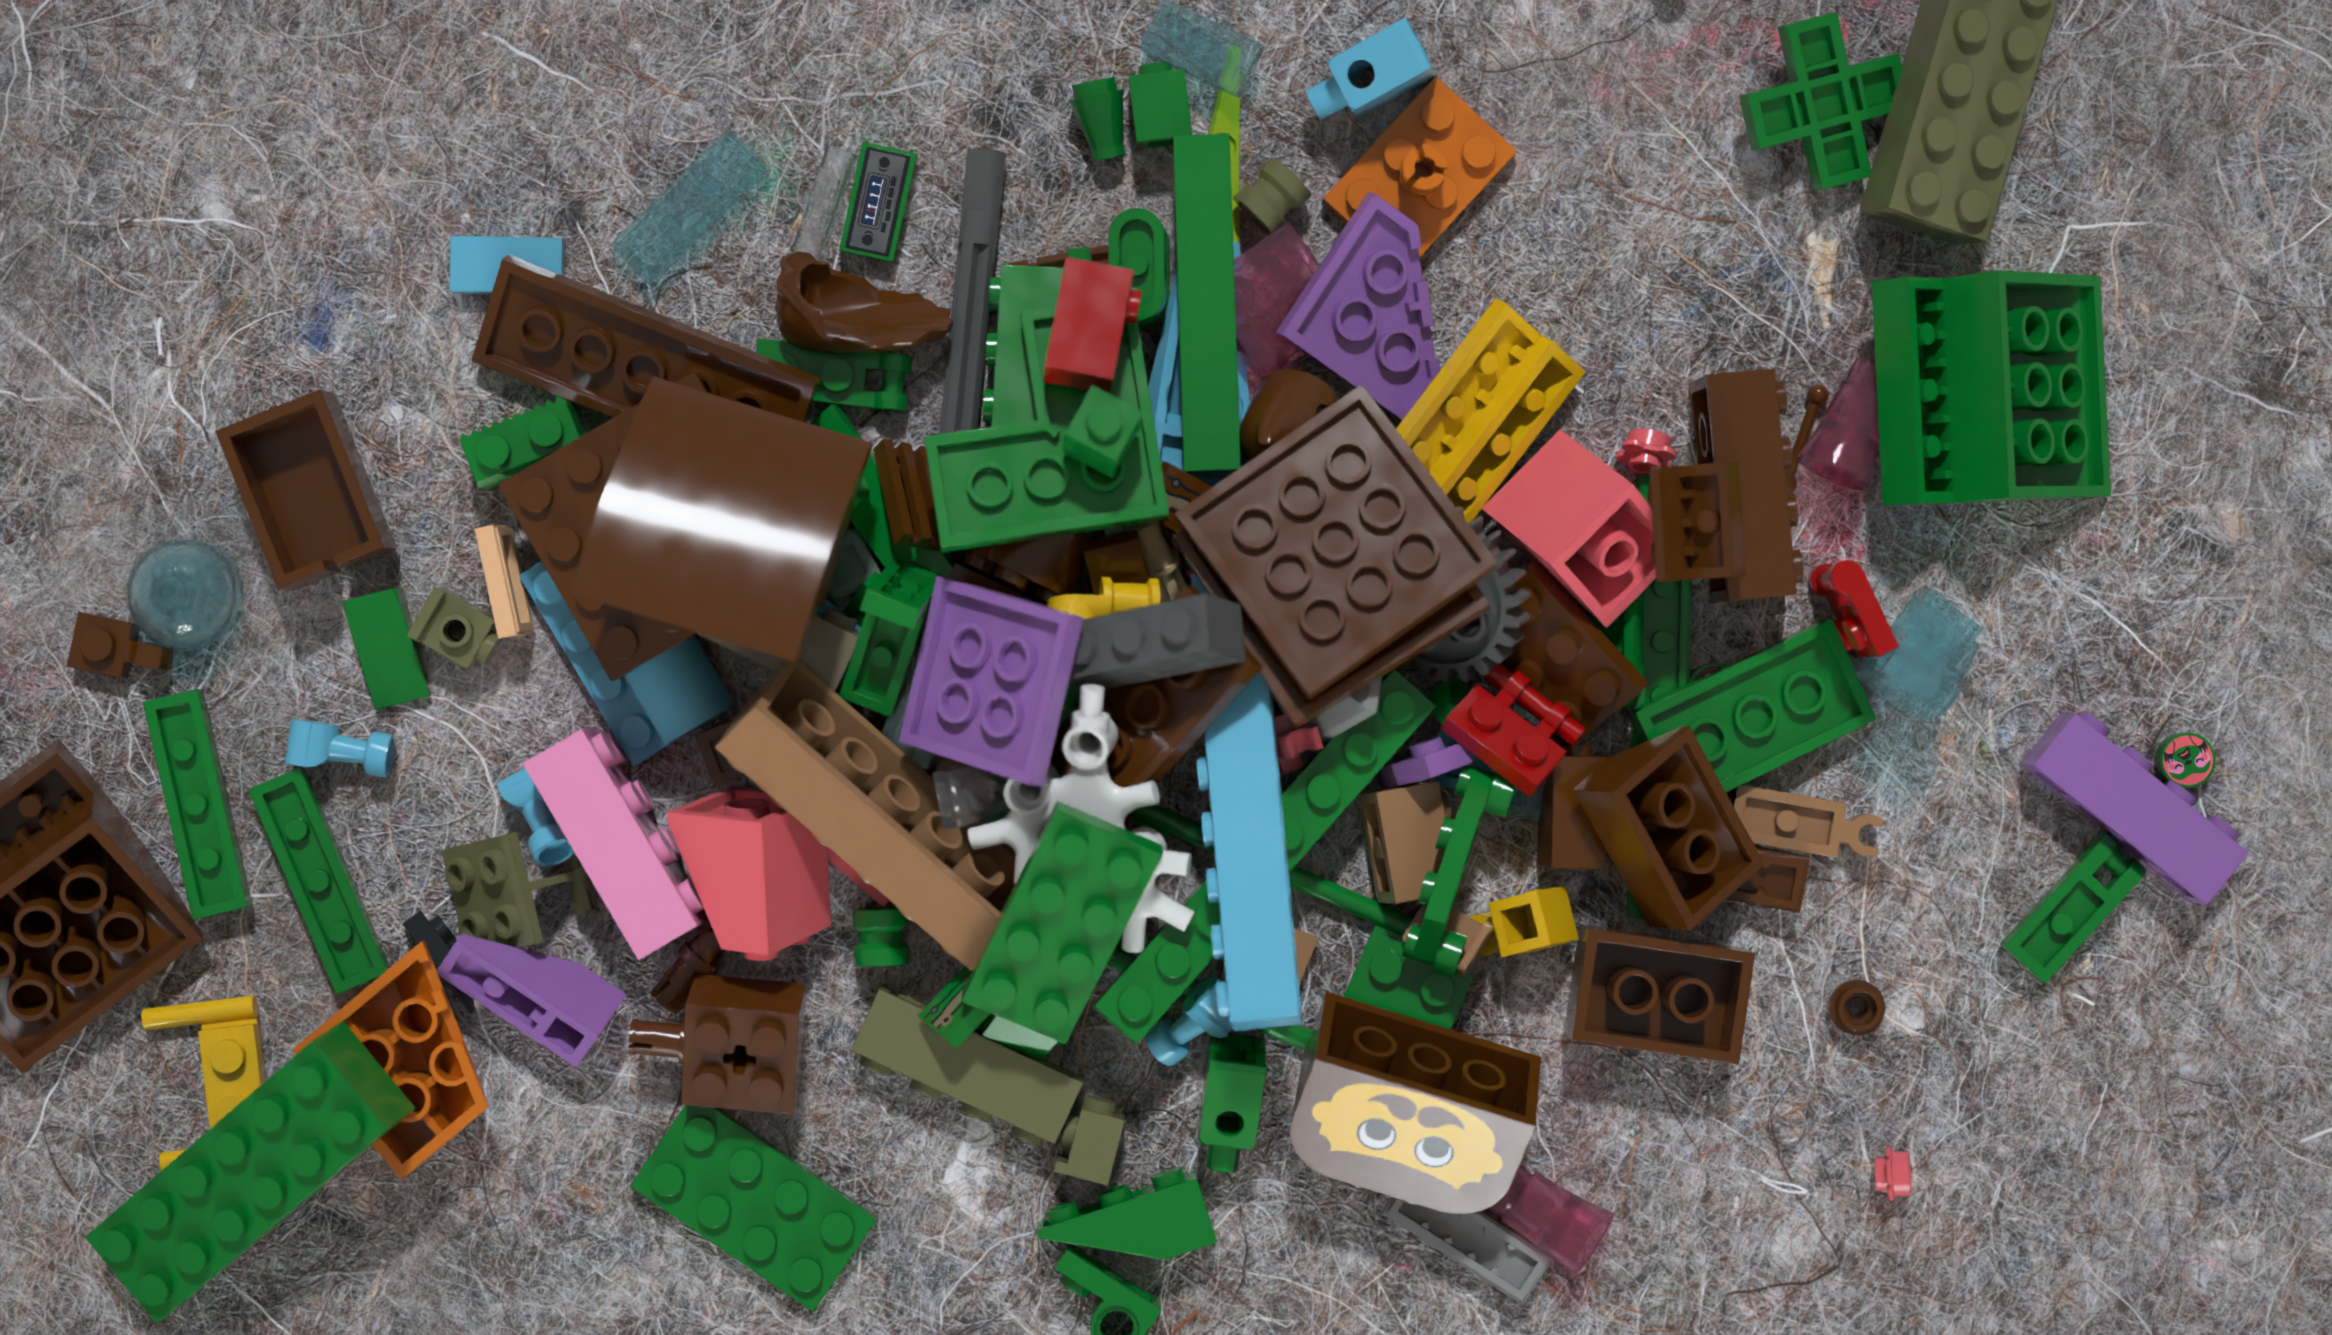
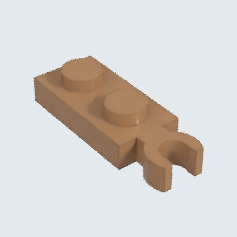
M1740 785L1733 789L1731 803L1754 844L1838 858L1840 842L1846 843L1847 847L1856 854L1869 857L1878 855L1879 848L1865 846L1859 840V831L1863 826L1868 824L1883 826L1884 820L1876 815L1862 813L1847 820L1845 819L1847 803Z

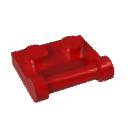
M1844 560L1836 562L1834 565L1827 563L1817 565L1811 570L1808 576L1809 588L1814 594L1827 598L1836 618L1833 622L1846 651L1851 650L1854 658L1879 657L1899 647L1868 579L1858 563Z

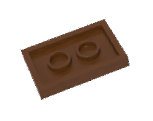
M1534 559L1523 568L1526 574L1515 582L1516 588L1524 589L1531 593V597L1517 606L1530 614V618L1518 627L1524 634V637L1511 648L1513 653L1500 664L1513 674L1519 670L1531 679L1532 682L1529 686L1553 704L1559 700L1571 709L1570 716L1587 728L1580 738L1582 740L1640 694L1647 686L1648 681L1540 563ZM1558 734L1554 735L1559 744H1570Z

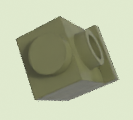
M440 587L433 588L406 635L466 669H476L479 662L485 665L488 664L502 639H498L493 615L446 588ZM455 620L461 621L466 628L464 638L458 642L451 640L447 632L448 626Z
M1084 1095L1079 1116L1069 1114L1066 1119L1060 1147L1070 1150L1068 1156L1057 1153L1054 1172L1108 1186L1125 1122V1113L1115 1111L1116 1102L1098 1096Z

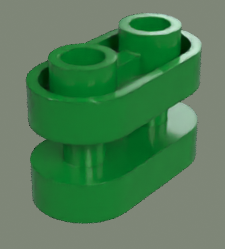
M1131 208L1117 215L1110 225L1108 233V265L1134 270L1131 289L1142 291L1137 315L1138 327L1149 328L1164 319L1170 297V239L1167 231L1155 214L1146 209Z

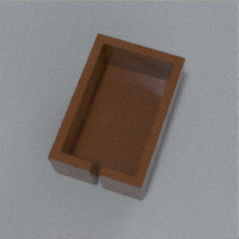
M319 389L215 431L278 589L296 590L339 573L340 569L338 566L351 568L397 550L336 394Z

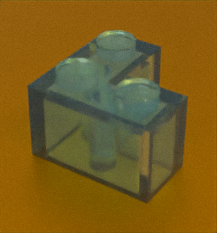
M1919 589L1890 626L1899 647L1879 657H1867L1856 674L1864 688L1903 717L1931 719L1934 714H1937L1939 717L1942 716L1957 699L1960 689L1955 685L1964 674L1961 670L1970 663L1979 650L1980 644L1975 640L1984 628L1933 590Z

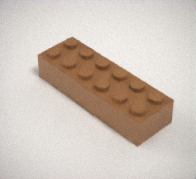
M785 660L750 696L715 748L726 757L734 769L746 774L769 794L772 801L778 807L788 811L808 828L819 843L831 848L855 869L857 875L864 882L873 885L893 902L904 917L917 923L940 944L948 955L957 958L972 971L1015 886V851L1005 843L974 850L968 839V830L972 827L984 825V823L802 662Z

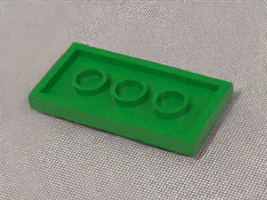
M1832 618L1814 623L1630 712L1643 743L1681 726H1690L1725 792L1877 720Z
M1057 801L962 991L961 1002L1066 1044L1163 855L1162 845Z
M685 1105L630 1184L636 1191L812 1312L878 1218L721 1108Z

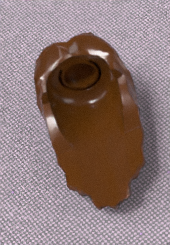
M801 251L794 252L788 256H782L780 260L781 273L776 280L777 301L775 310L777 313V324L784 339L789 344L800 349L850 354L904 350L919 347L924 342L938 341L949 333L953 327L954 322L949 318L950 310L937 307L920 293L901 294L897 291L878 290L864 277L830 268L828 262L818 261L812 254Z

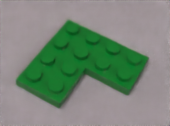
M1056 306L1021 311L1020 319L1037 420L924 436L941 553L1168 520L1169 509L1137 320L1136 325L1124 323L1111 395L1141 410L1143 417L1140 430L1112 479L1062 452L1064 434L1088 391L1043 382L1044 366Z

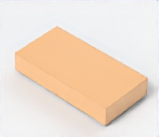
M489 525L474 529L498 639L516 638L533 634L534 625L526 588L519 577L522 574L513 528L510 525Z

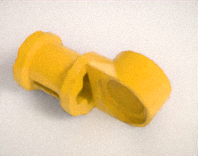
M1101 577L1099 595L1066 594L1054 596L1047 600V606L1084 617L1083 619L1158 604L1160 603V584L1158 578H1149L1147 583L1144 584L1113 583L1111 577Z

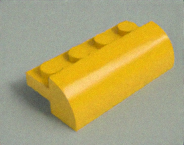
M1495 298L1397 426L1396 430L1456 508L1458 506L1463 507L1464 519L1469 524L1474 520L1481 508L1487 503L1586 371L1554 341L1540 335L1507 303Z

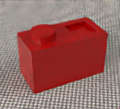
M1066 257L1044 366L1043 382L1087 391L1093 385L1111 395L1124 323L1136 325L1142 291L1131 289L1134 270Z

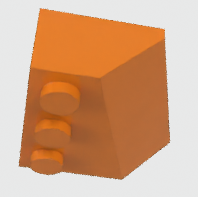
M425 940L416 945L292 1049L295 1054L299 1053L312 1040L344 1021L415 1106L416 1109L372 1145L401 1180L416 1170L490 1106Z

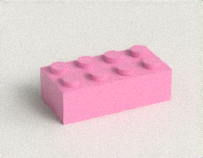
M599 727L580 729L522 764L636 958L640 960L708 920V917L692 879H687L677 862L682 856L672 833L668 828L660 831L649 814V811L655 809L649 793L640 780L632 783L620 765L627 758L615 736L610 731L603 734Z

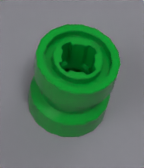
M897 906L852 909L853 927L859 932V943L854 948V966H896L910 963L909 946L903 941V929L908 925V919L901 914Z

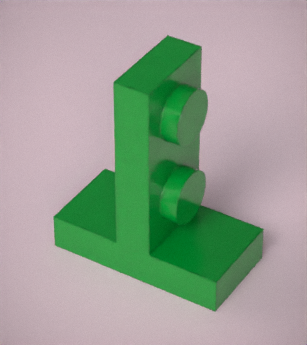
M893 558L866 589L860 608L866 614L839 694L842 699L889 717L894 714L928 616L936 577L940 575Z

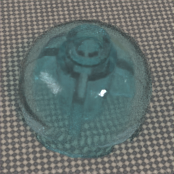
M171 539L147 550L132 566L126 583V604L135 625L154 642L174 649L204 648L221 640L237 623L241 612L238 611L241 605V593H244L243 580L234 561L219 547L196 539Z

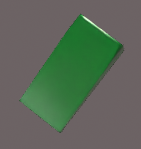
M392 588L342 601L348 626L375 709L378 710L431 696L418 642L406 636L413 623L404 588Z

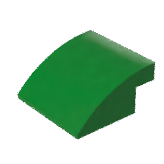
M1996 270L1947 278L1906 276L1871 282L1883 506L2015 502L2111 496L2100 276Z

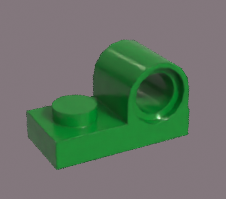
M1066 1243L1057 1257L1055 1269L1062 1273L1059 1281L1064 1286L1084 1298H1087L1090 1292L1099 1297L1091 1312V1335H1111L1103 1329L1101 1321L1107 1313L1112 1311L1126 1313L1133 1322L1129 1331L1122 1335H1145L1162 1311L1160 1299L1077 1246Z

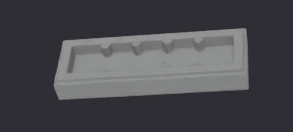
M1391 1197L1382 1210L1383 1215L1522 1305L1553 1259L1550 1254L1484 1211L1469 1214H1451L1421 1205L1409 1204L1395 1197Z

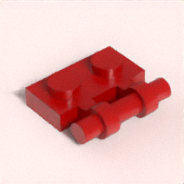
M1497 663V666L1487 673L1484 679L1500 692L1494 697L1480 685L1476 684L1446 717L1440 729L1531 797L1560 764L1567 752L1551 740L1554 735L1558 734L1574 746L1587 728L1570 716L1572 710L1559 700L1553 704L1529 686L1532 680L1519 670L1513 674L1503 665ZM1518 704L1538 719L1540 723L1534 727L1511 710V708Z

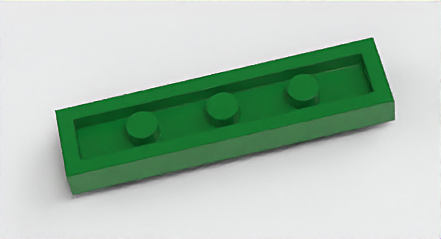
M195 689L143 701L192 920L253 906L203 689Z
M299 767L248 789L336 995L381 976L390 968V964L305 767Z

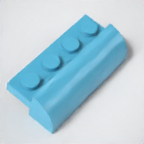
M542 561L519 575L633 767L736 706L695 635L618 680L611 681Z

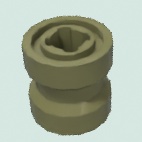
M1271 157L1260 169V178L1253 185H1245L1233 199L1254 223L1269 235L1274 236L1284 226V216L1292 208H1301L1311 197V193L1294 173L1280 161Z

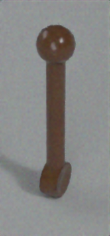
M1820 384L1811 386L1807 391L1809 405L1792 449V470L1785 471L1787 493H1793L1797 488V479L1794 475L1819 407L1825 404L1829 397L1826 387Z

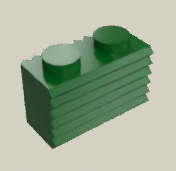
M557 396L554 403L546 400L544 407L536 404L533 411L525 409L523 416L515 413L512 420L504 417L502 424L494 421L491 428L483 425L481 432L473 429L470 436L462 433L459 441L478 487L490 491L498 488V484L585 435L586 431L575 404Z

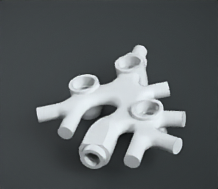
M1086 684L1081 686L1080 710L1072 713L1071 729L1063 741L1064 755L1071 763L1068 773L1059 778L1056 769L1049 763L1044 786L1037 787L1009 779L1004 788V798L1011 810L1006 817L995 822L969 828L968 839L974 850L1001 843L1008 844L1015 851V884L1040 836L1041 829L1046 824L1057 801L1125 829V818L1130 812L1137 808L1157 804L1160 801L1159 790L1154 781L1122 788L1117 786L1110 778L1107 770V757L1117 744L1118 730L1110 715L1103 711L1104 687L1100 685ZM1088 732L1097 736L1100 741L1092 739ZM1138 827L1130 831L1161 844L1163 848V855L1122 933L1121 948L1126 952L1132 953L1144 950L1146 920L1149 917L1160 918L1184 932L1195 912L1169 898L1155 885V879L1159 874L1167 873L1188 876L1191 868V854L1168 851L1162 835L1149 827Z

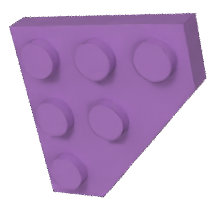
M1367 192L1277 329L1276 334L1353 389L1362 384L1381 409L1401 422L1441 368L1439 358H1435L1430 329V326H1434L1429 291L1427 281L1423 280L1418 248L1422 247L1419 227L1377 194Z

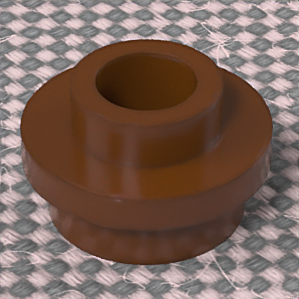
M1857 979L1849 980L1840 984L1832 992L1828 1011L1832 1022L1838 1029L1847 1034L1859 1036L1872 1032L1880 1025L1885 1014V1002L1880 991L1871 983ZM1854 997L1862 998L1865 1005L1864 1011L1857 1017H1851L1847 1012V1003Z

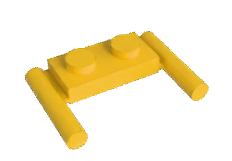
M255 995L145 1008L142 1010L141 1019L145 1031L201 1024L198 1036L210 1129L266 1081L258 1022L259 1008ZM186 1149L161 1152L159 1155L160 1171Z

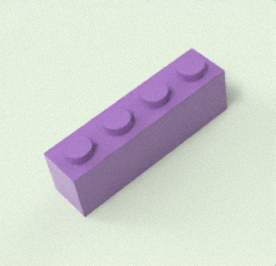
M2083 711L2080 716L2076 713L2061 712L2020 765L2102 831H2106L2118 844L2189 901L2208 905L2249 854L2248 851L2235 842L2240 834L2219 817L2212 815L2208 820L2192 806L2197 800L2183 787L2170 780L2164 785L2149 773L2153 768V764L2141 753L2129 746L2121 750L2108 740L2106 736L2110 733L2109 728L2096 717L2086 711Z

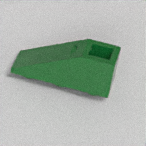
M1182 1167L1159 1172L1150 1177L1152 1185L1131 1191L1129 1184L1104 1190L1097 1194L1099 1202L1078 1208L1076 1201H1071L1049 1208L1044 1211L1046 1219L1038 1221L1036 1229L1039 1239L1162 1260L1217 1243L1216 1233L1196 1171L1184 1174Z

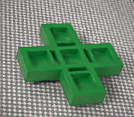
M1837 12L1826 13L1778 26L1789 82L1739 95L1751 150H1760L1802 138L1813 190H1824L1869 177L1871 166L1861 121L1889 114L1893 102L1892 97L1903 71L1900 54H1888L1848 65Z

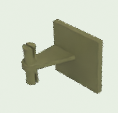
M517 832L441 850L445 864V878L451 888L460 935L465 934L517 948L544 942L531 891L562 882L569 883L575 915L599 909L591 879L575 852L569 859L563 862L565 871L557 875L529 881Z

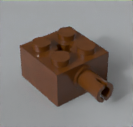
M695 974L685 1004V1019H683L682 1024L632 1019L628 1043L632 1044H629L628 1053L634 1056L639 1054L678 1058L679 1064H683L681 1105L793 1115L802 1077L807 984Z

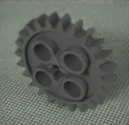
M1458 506L1456 509L1464 518L1463 507ZM1478 516L1471 521L1469 526L1498 562L1495 571L1476 583L1490 604L1489 611L1479 616L1480 621L1474 619L1417 654L1409 663L1402 667V669L1406 670L1415 662L1420 663L1422 679L1426 680L1437 670L1442 683L1445 684L1457 675H1459L1463 682H1468L1478 673L1484 676L1495 668L1497 663L1500 664L1513 653L1511 648L1524 637V634L1518 627L1530 618V614L1517 606L1531 597V593L1527 590L1516 588L1515 582L1522 578L1526 571L1519 568L1510 569L1507 562L1516 554L1514 548L1500 551L1496 547L1502 534L1500 530L1491 533L1487 537L1481 533L1484 520L1482 516Z

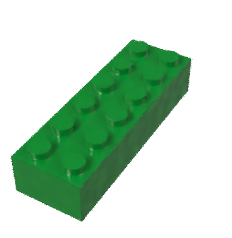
M342 1021L312 1040L93 1229L85 1238L156 1324H158L190 1300L416 1108L345 1022Z

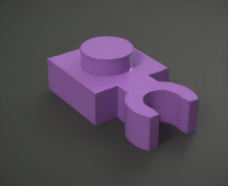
M1441 737L1409 747L1411 756L1384 765L1378 774L1383 789L1429 779L1470 764L1473 760L1470 751L1459 743L1444 746Z

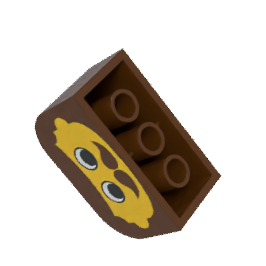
M1326 991L1302 1057L1290 1126V1138L1293 1148L1300 1159L1314 1171L1329 1178L1346 1182L1353 1187L1369 1189L1401 1199L1409 1204L1421 1205L1445 1213L1469 1214L1482 1211L1500 1201L1509 1190L1536 1127L1541 1057Z

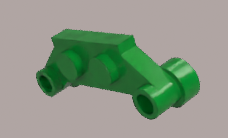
M1469 765L1462 767L1454 796L1463 800L1458 809L1456 819L1445 817L1435 849L1445 853L1438 874L1427 871L1419 895L1418 903L1427 906L1422 927L1411 925L1402 952L1403 957L1433 966V973L1451 979L1455 978L1468 936L1447 930L1446 928L1483 814L1487 812L1506 819L1516 790V786L1496 772L1494 774Z

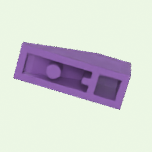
M465 934L459 936L437 969L440 977L574 1067L578 1066L626 996L625 993L580 963Z

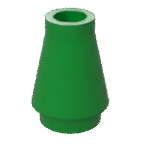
M1115 76L1072 85L1074 99L1069 100L1089 145L1093 161L1126 155L1123 144V89L1118 90Z

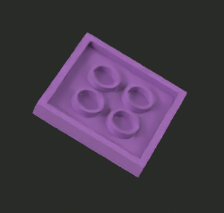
M937 576L898 742L1028 785L1044 786L1084 617L956 579Z

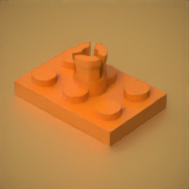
M1435 76L1327 193L1322 202L1347 224L1367 192L1377 194L1418 225L1422 247L1418 248L1420 258L1508 163L1517 150Z

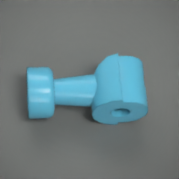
M291 719L285 764L315 767L328 762L364 764V771L367 775L388 778L395 752L394 734L373 732L369 736L368 741L340 735V725Z
M525 767L497 782L500 795L526 820L533 832L527 846L534 863L540 867H551L569 859L574 854V850L559 825L555 824L551 811Z
M1212 975L1205 980L1202 979L1190 991L1182 1006V1010L1185 1013L1176 1022L1170 1019L1159 1020L1145 1035L1149 1051L1163 1065L1173 1066L1185 1058L1190 1051L1189 1041L1202 1033L1207 1032L1213 1037L1223 1038L1228 1036V1033L1233 1030L1229 1016H1219L1216 982L1222 981L1217 976Z

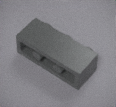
M1204 593L1083 619L1068 683L1079 686L1095 684L1104 687L1105 690L1245 662L1241 605Z

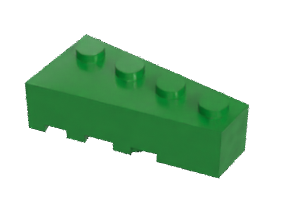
M1001 264V277H990L989 310L998 311L997 333H987L986 366L995 367L994 389H984L983 422L992 423L991 427L1037 420L1020 313L1022 310L1057 305L1064 268Z

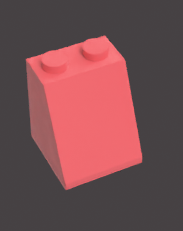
M1560 429L1481 508L1515 546L1532 561L1536 559L1573 599L1606 628L1656 579V567L1651 556L1654 536L1652 509L1649 503L1630 481Z
M730 786L667 812L669 828L722 950L744 952L745 958L752 961L771 960L779 956L778 951L788 946L805 944L810 941L811 935L831 926L828 849L819 843L812 832L793 815L778 807L763 789Z

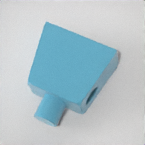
M1404 17L1328 60L1327 64L1333 76L1305 90L1320 120L1347 106L1350 107L1357 117H1360L1432 81L1437 74L1414 28L1407 18ZM1365 68L1374 69L1375 76L1373 82L1365 88H1357L1355 85L1356 74Z

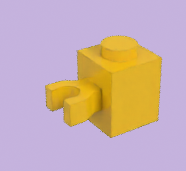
M1566 886L1534 890L1489 902L1490 913L1469 916L1482 925L1486 921L1494 925V934L1479 957L1499 952L1501 957L1514 956L1579 940Z

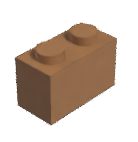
M1439 781L1416 782L1359 793L1377 903L1397 904L1419 899L1427 871L1438 874L1445 853L1435 849L1445 817L1451 818V808L1446 793L1440 789Z

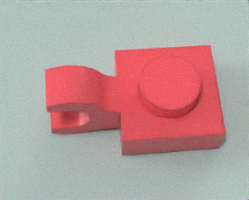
M1274 713L1280 773H1286L1303 767L1300 752L1324 748L1318 725L1294 729L1285 713Z

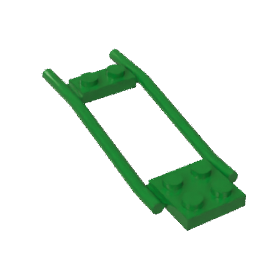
M1157 804L1137 808L1129 814L1134 818V826L1149 827L1156 830L1162 835L1166 844L1169 835H1172L1215 854V846L1205 847L1202 824ZM1295 865L1289 872L1291 888L1375 924L1344 997L1452 1029L1475 974L1469 973L1465 980L1455 975L1454 979L1433 973V966L1403 957L1402 952L1405 943L1402 937L1414 917L1385 904L1377 903L1376 900ZM1122 935L1107 963L1108 966L1122 971L1136 955V953L1126 952L1120 947ZM1194 979L1179 997L1186 999L1190 991L1200 981ZM1302 1025L1255 1029L1302 1050H1305L1312 1031Z

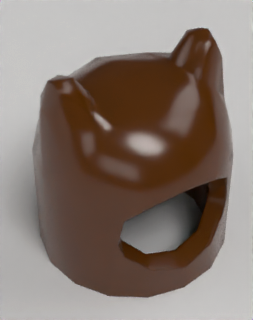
M1294 369L1275 370L1264 376L1258 384L1240 424V449L1247 462H1250L1315 417L1317 407L1325 410L1338 401L1339 398L1336 392L1325 381L1304 371Z

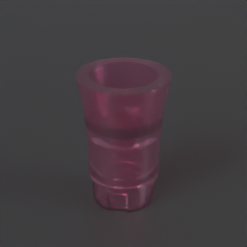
M1856 358L1849 369L1846 380L1840 381L1828 409L1796 459L1804 468L1830 482L1850 489L1865 491L1869 489L1875 461L1880 449L1876 363L1864 358Z
M1521 1164L1507 1193L1500 1201L1488 1208L1499 1216H1503L1501 1220L1503 1223L1523 1235L1546 1253L1571 1278H1574L1589 1260L1609 1228L1615 1214L1555 1184L1536 1170L1530 1173Z

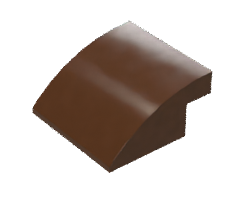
M653 376L635 413L608 479L570 594L786 660L800 662L816 607H824L873 443Z
M59 738L0 781V1051L23 1073L203 940V934L195 920H192L190 912L157 861L110 798Z

